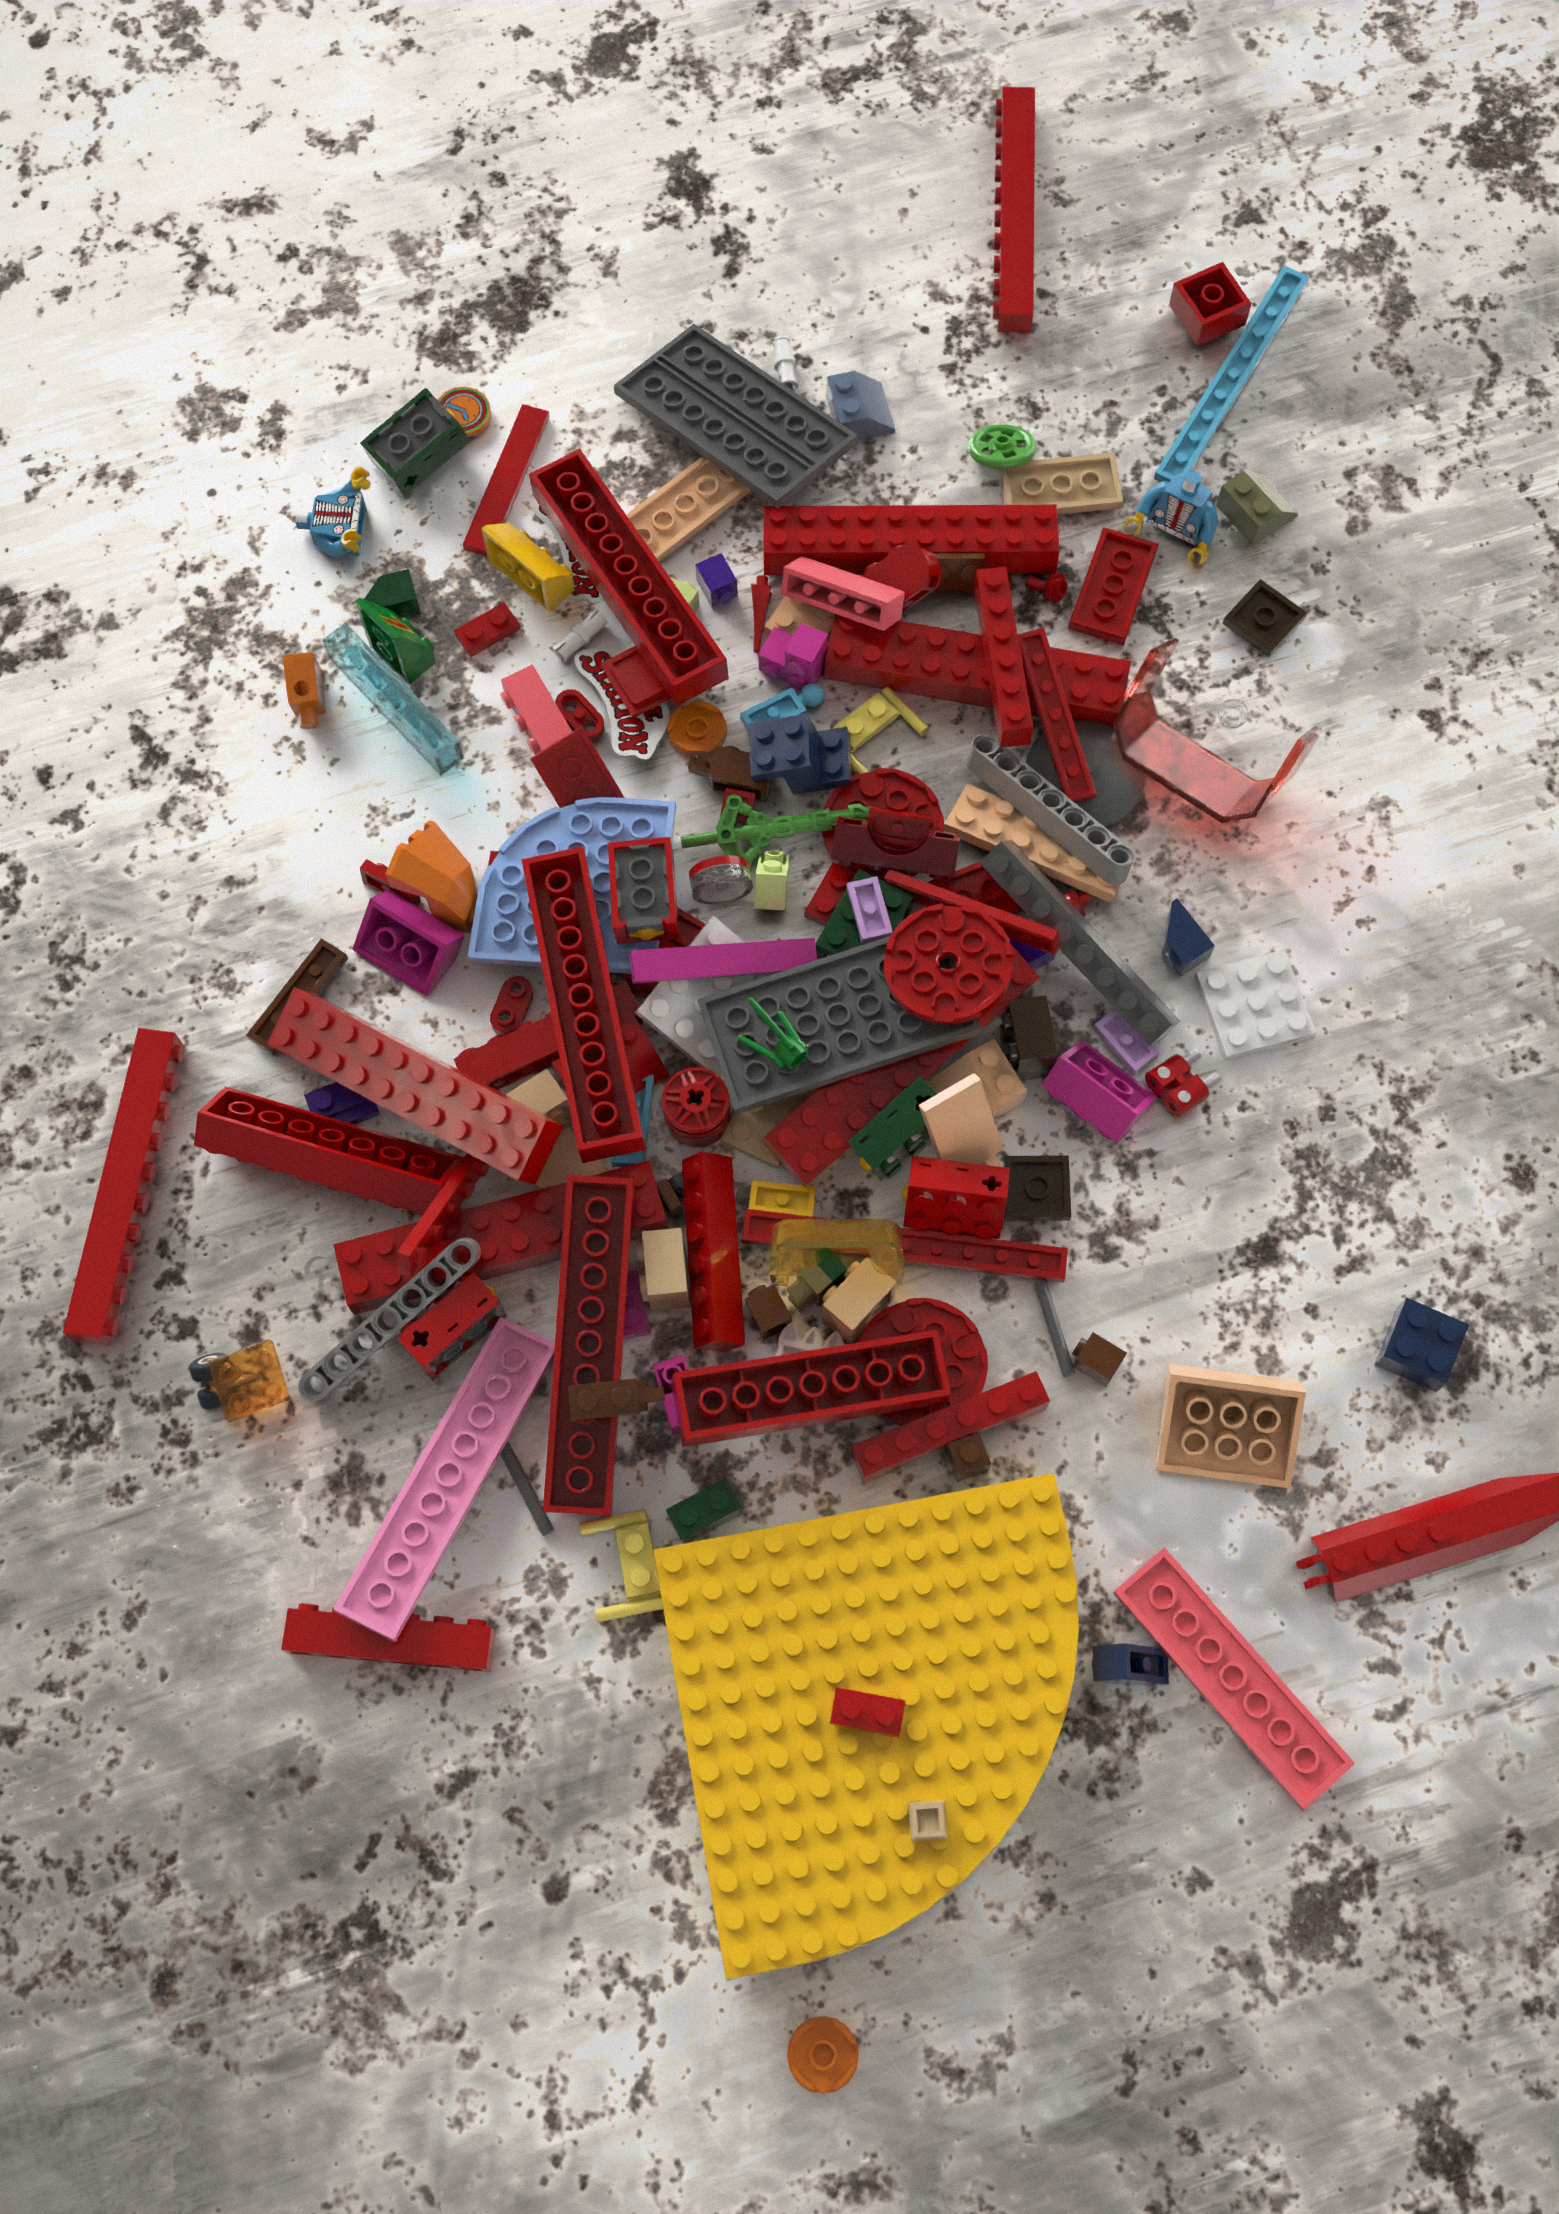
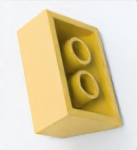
M511 523L485 525L481 529L488 561L549 613L575 591L572 571L565 564L557 563L545 547H538L533 543L531 537L523 529L518 530Z

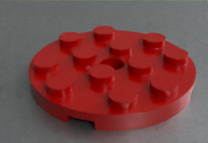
M876 768V771L860 775L858 772L852 775V785L836 787L824 809L836 811L849 809L848 805L861 804L864 807L931 816L929 831H942L944 826V817L938 804L939 801L933 791L917 777L891 768ZM835 826L832 827V830L822 831L824 844L830 856H832ZM883 843L884 845L894 849L911 848L909 846ZM856 863V866L840 865L855 875L861 869L875 877L877 876L885 881L884 877L889 869L899 872V869L887 868L885 871H876L869 869L866 864Z
M936 904L916 911L897 926L885 948L884 972L890 993L908 1013L921 1020L935 1024H959L986 1014L1003 998L1012 979L1013 952L1007 934L991 916L977 908L963 904L962 907H943V904ZM945 958H953L957 961L955 969L940 968V962Z
M911 1298L891 1307L888 1306L869 1322L861 1335L859 1342L938 1330L952 1395L943 1404L880 1414L896 1425L901 1426L978 1395L983 1390L988 1372V1355L978 1328L967 1315L946 1302L931 1298Z

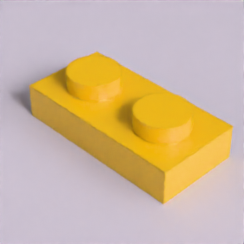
M752 1180L749 1209L813 1217L816 1187Z

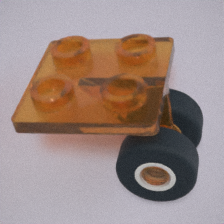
M271 1339L263 1340L228 1354H208L194 1360L189 1365L192 1379L196 1382H204L206 1389L199 1390L197 1393L200 1406L204 1409L221 1407L225 1420L229 1423L290 1399L276 1349Z

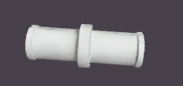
M778 336L772 342L776 358L774 360V368L778 372L779 381L792 391H795L796 387H798L795 376L797 365L795 357L792 356L790 339L787 336Z
M594 609L578 626H572L570 633L557 646L553 647L557 657L566 663L582 646L586 647L591 642L590 638L608 623L605 616L600 611L598 612L597 609Z

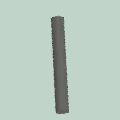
M1039 1281L1034 1286L1062 1376L1069 1377L1075 1374L1072 1360L1047 1281Z
M507 1442L500 1455L542 1536H545L554 1531V1528L546 1512H543V1506L510 1443Z

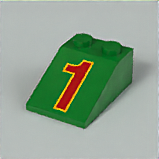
M360 597L355 600L370 648L409 685L436 663L432 643L425 636L419 637L414 632L415 629L405 617L400 619L392 610Z

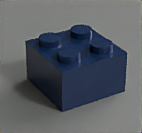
M1406 1297L1395 1311L1374 1365L1437 1392L1447 1384L1469 1324Z

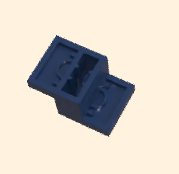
M808 713L749 723L750 773L754 782L784 777L793 795L852 785L850 733L847 726L817 731Z

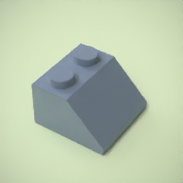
M857 371L827 376L826 398L832 418L856 433L858 440L895 433V426L881 382Z

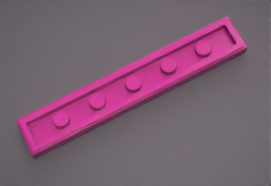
M815 938L631 950L629 952L633 984L774 974L817 960Z

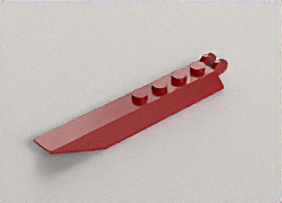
M1559 1473L1497 1478L1310 1537L1319 1552L1316 1555L1296 1561L1297 1568L1307 1569L1315 1564L1322 1563L1326 1575L1307 1579V1581L1303 1582L1304 1587L1308 1590L1329 1583L1332 1585L1333 1598L1336 1603L1525 1543L1559 1521Z

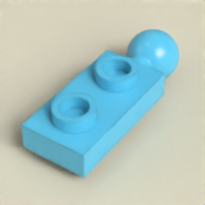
M809 683L802 688L800 695L797 696L791 687L740 713V720L750 734L749 723L807 713L804 706L816 707L820 705L824 699V691L820 685Z

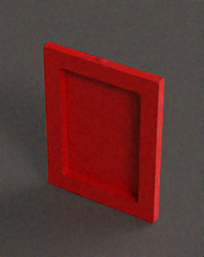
M636 646L600 663L602 671L632 718L671 699Z

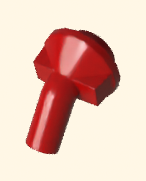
M1058 572L1050 573L1047 581L1028 575L1025 581L1026 587L1044 592L1043 597L1047 601L1056 603L1063 599L1068 590L1065 577Z
M1074 891L1063 894L1083 917L1086 916L1083 908L1096 897L1086 892H1083L1079 897Z

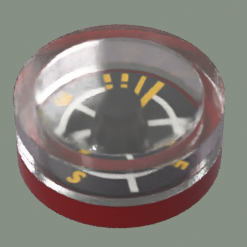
M724 855L708 858L698 862L689 870L692 897L699 903L714 905L733 902L747 896L753 890L749 862L740 856Z

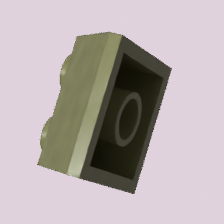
M1243 471L1223 484L1216 503L1220 511L1252 546L1298 516V512L1262 473Z

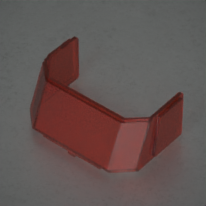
M1173 638L1151 649L1124 696L1127 699L1113 722L1122 759L1220 823L1256 817L1272 797L1298 772L1319 738V735L1316 734L1319 728L1314 726L1296 741L1274 778L1256 781L1159 719L1151 689L1179 640Z

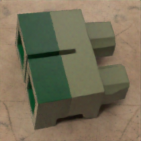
M826 1245L822 1246L815 1253L816 1266L810 1271L805 1268L797 1269V1280L787 1288L789 1301L800 1313L813 1302L818 1307L822 1306L824 1303L822 1298L833 1285L839 1287L846 1279L844 1274L847 1271V1267Z

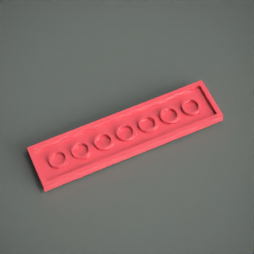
M1165 1547L1113 1592L1122 1605L1155 1643L1163 1649L1169 1659L1301 1811L1308 1808L1355 1764Z

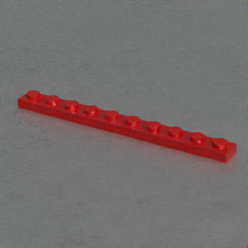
M754 1209L745 1210L741 1242L747 1244L817 1252L822 1246L826 1245L836 1255L868 1257L869 1259L1063 1283L1066 1276L1068 1248Z

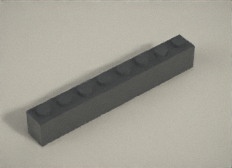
M1012 840L1001 841L980 862L1034 922L1058 931L1061 945L1059 949L1149 1046L1158 1043L1180 1022L1176 1015Z

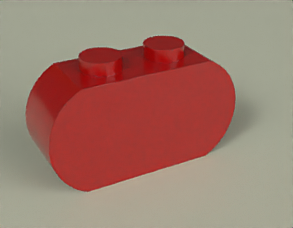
M897 545L887 552V557L882 561L874 562L867 566L861 577L904 591L902 613H904L938 588L941 580V566L937 557L928 549L913 545Z

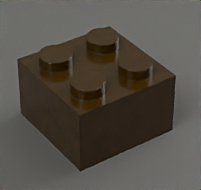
M1047 996L1008 1001L1007 1010L1005 1013H1002L1003 1024L999 1025L1001 1041L1008 1045V1053L1005 1054V1057L1021 1081L1046 1078L1058 1058Z

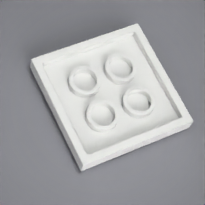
M1285 949L1198 971L1194 976L1224 1061L1310 1039L1316 1034Z

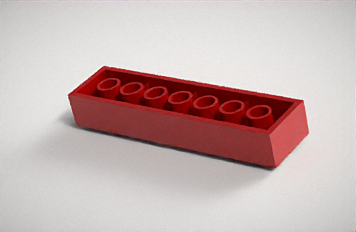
M226 1086L197 1112L194 1146L206 1149L207 1152L212 1154H222L236 1158L237 1161L242 1163H252L266 1167L267 1170L272 1172H282L296 1176L297 1179L302 1181H312L326 1185V1187L332 1190H342L356 1194L362 1199H372L386 1203L392 1208H402L416 1212L420 1216H423L463 1159L459 1155Z
M938 1330L675 1372L671 1379L682 1448L945 1403L952 1395Z

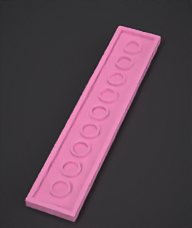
M503 1317L499 1318L334 1606L333 1610L335 1613L394 1643L396 1642L554 1359L555 1342Z

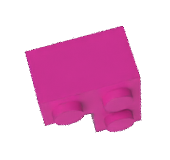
M800 623L794 635L774 627L758 654L759 670L770 678H779L788 682L793 688L802 690L809 683L817 684L825 670L828 634L803 623Z

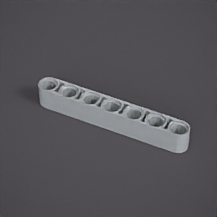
M979 734L973 738L966 763L971 772L1105 882L1112 885H1120L1126 881L1134 860V853L1130 847L1007 747L1000 748L999 741L988 734Z
M465 1237L453 1242L301 1377L298 1383V1391L301 1397L311 1402L319 1401L339 1386L393 1338L404 1325L419 1315L433 1300L438 1298L478 1262L481 1256V1248L478 1242L472 1238ZM459 1245L469 1248L471 1252L469 1262H463L458 1259L456 1250ZM434 1267H439L445 1271L446 1281L444 1284H439L433 1280L432 1270ZM410 1289L417 1290L422 1298L420 1305L416 1306L409 1302L407 1294ZM385 1311L395 1314L397 1318L395 1327H389L384 1323L383 1314ZM360 1333H366L371 1337L372 1347L370 1349L360 1345ZM336 1355L346 1358L348 1363L347 1370L343 1371L336 1367L334 1362ZM311 1377H318L322 1381V1392L312 1389L310 1385Z

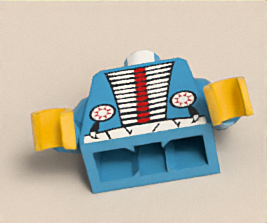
M356 467L351 473V479L342 487L325 495H317L314 498L312 512L297 511L296 528L310 530L314 545L333 558L346 553L360 556L367 511L363 494L360 491L361 488L363 490L370 488L371 483L366 479L370 476V472L362 467Z
M1195 471L1185 473L1184 477L1175 475L1170 482L1162 481L1146 492L1136 508L1137 514L1125 522L1124 530L1129 525V522L1134 521L1138 525V530L1133 536L1137 535L1143 528L1142 520L1146 516L1148 517L1147 523L1193 545H1196L1199 541L1198 547L1189 552L1188 562H1192L1195 558V553L1199 552L1202 556L1199 563L1200 566L1209 559L1206 547L1211 545L1219 523L1215 506L1211 502L1212 492L1210 489L1200 485L1202 476Z

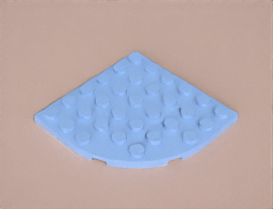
M615 797L581 799L575 801V804L557 809V806L523 824L501 845L499 854L492 864L488 865L482 878L476 900L468 951L469 962L542 967L521 859L583 846L590 871L610 972L631 974L629 952L631 950L659 948L660 940L624 944L616 943L612 924L608 842L670 837L672 843L676 802Z

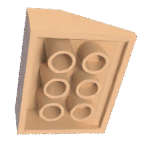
M1168 1364L1163 1391L1156 1470L1290 1489L1306 1391L1301 1382Z

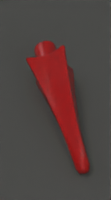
M764 575L757 576L756 584H751L754 616L753 650L755 653L760 652L763 627L772 595L770 592L772 585H768V577Z

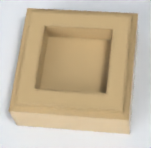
M944 1800L908 1803L911 1841L948 1838Z

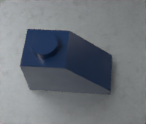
M1178 898L1172 901L1167 915L1162 957L1166 966L1171 970H1175L1181 977L1209 959L1215 945Z
M1126 1643L1092 1646L1093 1682L1169 1685L1168 1656L1163 1649Z

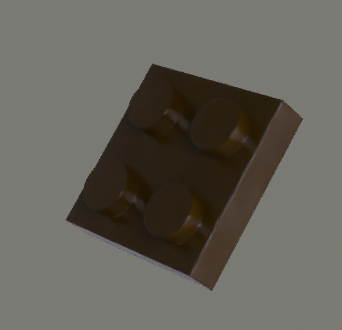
M1260 579L1224 617L1222 624L1270 658L1303 622L1307 612Z
M1069 1155L1004 1156V1167L1010 1168L1005 1207L1006 1221L1071 1220Z

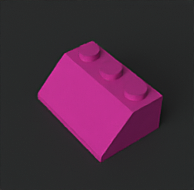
M389 889L370 898L352 950L425 996H429L456 961L465 935Z
M1083 1040L1059 1057L1041 1084L1042 1087L1048 1090V1094L1053 1099L1065 1103L1073 1109L1074 1114L1078 1118L1089 1121L1098 1128L1099 1133L1103 1137L1114 1140L1116 1143L1130 1132L1157 1099V1096Z

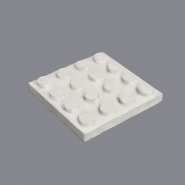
M713 916L689 946L745 942ZM773 974L659 982L634 1013L696 1065L715 1072L724 1081L697 999Z

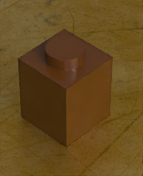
M774 1284L768 1287L760 1285L752 1289L748 1293L749 1297L745 1298V1307L763 1340L783 1331L792 1322V1317Z
M1092 1332L1088 1340L1082 1337L1072 1352V1355L1077 1357L1073 1367L1107 1387L1127 1352Z
M980 1433L947 1444L946 1454L957 1482L989 1471L991 1462Z

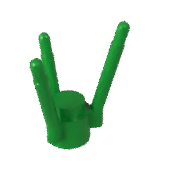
M749 997L748 1002L780 1039L775 1045L777 1054L775 1055L743 1035H739L738 1040L773 1061L780 1069H783L785 1066L789 1069L799 1066L808 1056L809 1051L806 1049L808 1046L799 1038L785 1014L779 1011L778 1017L789 1035H785L753 997Z

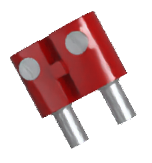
M1198 1049L1192 1050L1183 1057L1175 1054L1145 1074V1080L1149 1088L1157 1097L1160 1095L1163 1097V1104L1176 1117H1180L1207 1099L1210 1095L1209 1089L1222 1081L1221 1076L1217 1072L1204 1080L1198 1074L1193 1076L1190 1072L1192 1068L1190 1065L1201 1058V1053Z

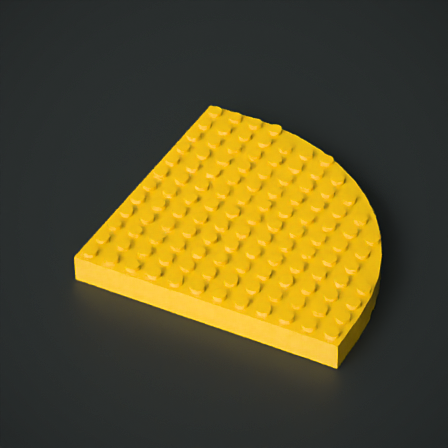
M1054 1473L653 1549L726 1980L729 1981L799 1967L847 1953L890 1934L927 1912L963 1883L997 1847L1027 1805L1051 1758L1064 1723L1075 1676L1079 1633L1077 1580L1069 1534ZM836 1687L906 1700L900 1737L830 1725ZM944 1800L948 1838L911 1841L908 1803Z

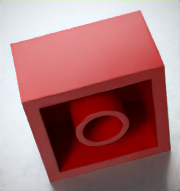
M1224 262L1175 282L1169 302L1170 308L1197 347L1245 326L1252 304Z

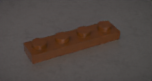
M321 938L246 1034L247 1038L274 1056L277 1049L267 1043L293 988L296 987L320 996L348 960L347 954Z

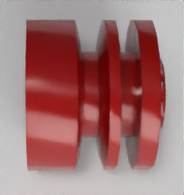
M697 1067L677 1072L666 1083L662 1093V1107L665 1124L670 1135L680 1144L691 1148L707 1147L718 1142L730 1122L729 1093L723 1079L713 1071ZM694 1099L696 1102H701L702 1104L698 1106L696 1103H691L690 1101Z

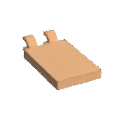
M975 1073L919 1105L937 1159L1002 1167L996 1154L1004 1149L981 1079Z

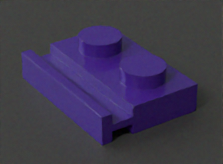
M338 1082L304 1094L310 1112L354 1125L381 1115L376 1103Z

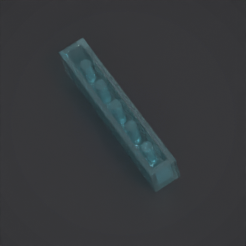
M346 622L322 640L329 659L440 776L464 758L459 740Z

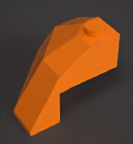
M429 820L425 823L423 831L416 830L409 836V844L401 843L396 847L385 875L390 887L426 898L433 916L454 929L469 934L473 926L478 896L471 864L434 821Z

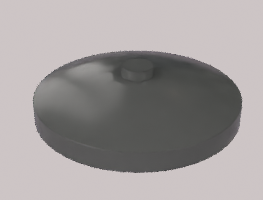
M1074 720L1097 793L1096 798L1077 803V805L1109 830L1125 821L1139 804L1145 785L1144 763L1134 743L1116 728L1097 721ZM1043 733L1032 745L1025 763L1062 792Z

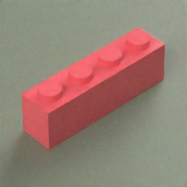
M803 556L784 566L781 595L882 631L901 620L905 595L904 591Z
M533 664L501 679L503 692L500 693V697L507 709L512 708L516 715L513 718L521 733L526 731L530 739H527V743L533 755L572 732Z

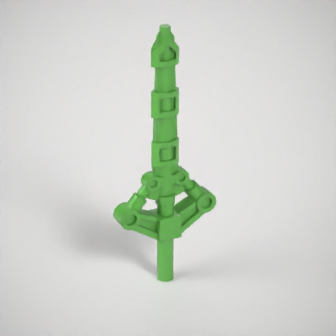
M731 795L726 800V806L716 826V831L680 837L682 849L718 843L726 855L740 856L748 860L751 869L752 863L759 856L758 853L770 845V839L795 836L797 833L807 831L815 833L832 830V827L836 826L838 816L868 820L870 807L854 804L848 805L849 809L830 811L829 809L810 811L811 814L785 815L767 819L765 813L756 812L751 806L744 803L738 795ZM738 813L746 817L749 816L747 825L735 828ZM749 839L753 848L751 847L744 854L737 840Z

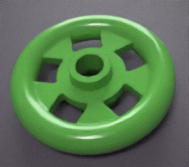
M998 424L984 427L975 432L968 442V451L973 460L982 466L1001 470L1013 469L1025 465L1035 456L1037 443L1032 434L1023 428ZM988 438L991 439L988 443L983 442ZM1017 444H1025V447L1017 448ZM989 450L991 455H987L984 452Z

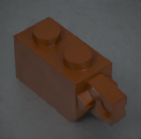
M715 746L714 752L692 751L690 756L689 772L709 779V786L714 793L725 794V788L756 794L755 801L767 803L773 779L753 781L750 773V752L740 751L733 746Z
M636 1378L568 1386L570 1415L573 1422L637 1415L640 1412L648 1411L649 1402L665 1401L664 1386L646 1388L645 1380L637 1381Z

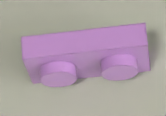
M878 877L847 883V892L861 943L866 944L891 936L893 931Z
M1116 1009L1094 1024V1031L1133 1075L1154 1061L1159 1055L1153 1045L1149 1046Z

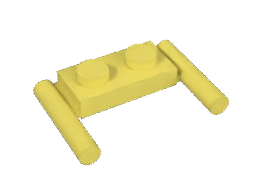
M890 687L883 689L881 694L879 692L833 727L835 729L847 726L849 730L851 771L854 774L859 772L860 775L869 771L858 761L852 752L897 719L898 716H901L920 736L929 729Z
M646 1509L579 1522L582 1536L615 1529L628 1599L627 1603L595 1609L597 1623L662 1610L663 1604Z

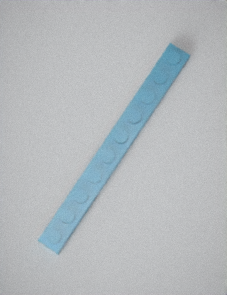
M1285 265L1283 266L1156 470L1155 480L1170 482L1175 475L1184 477L1185 473L1193 470L1306 287L1309 276Z

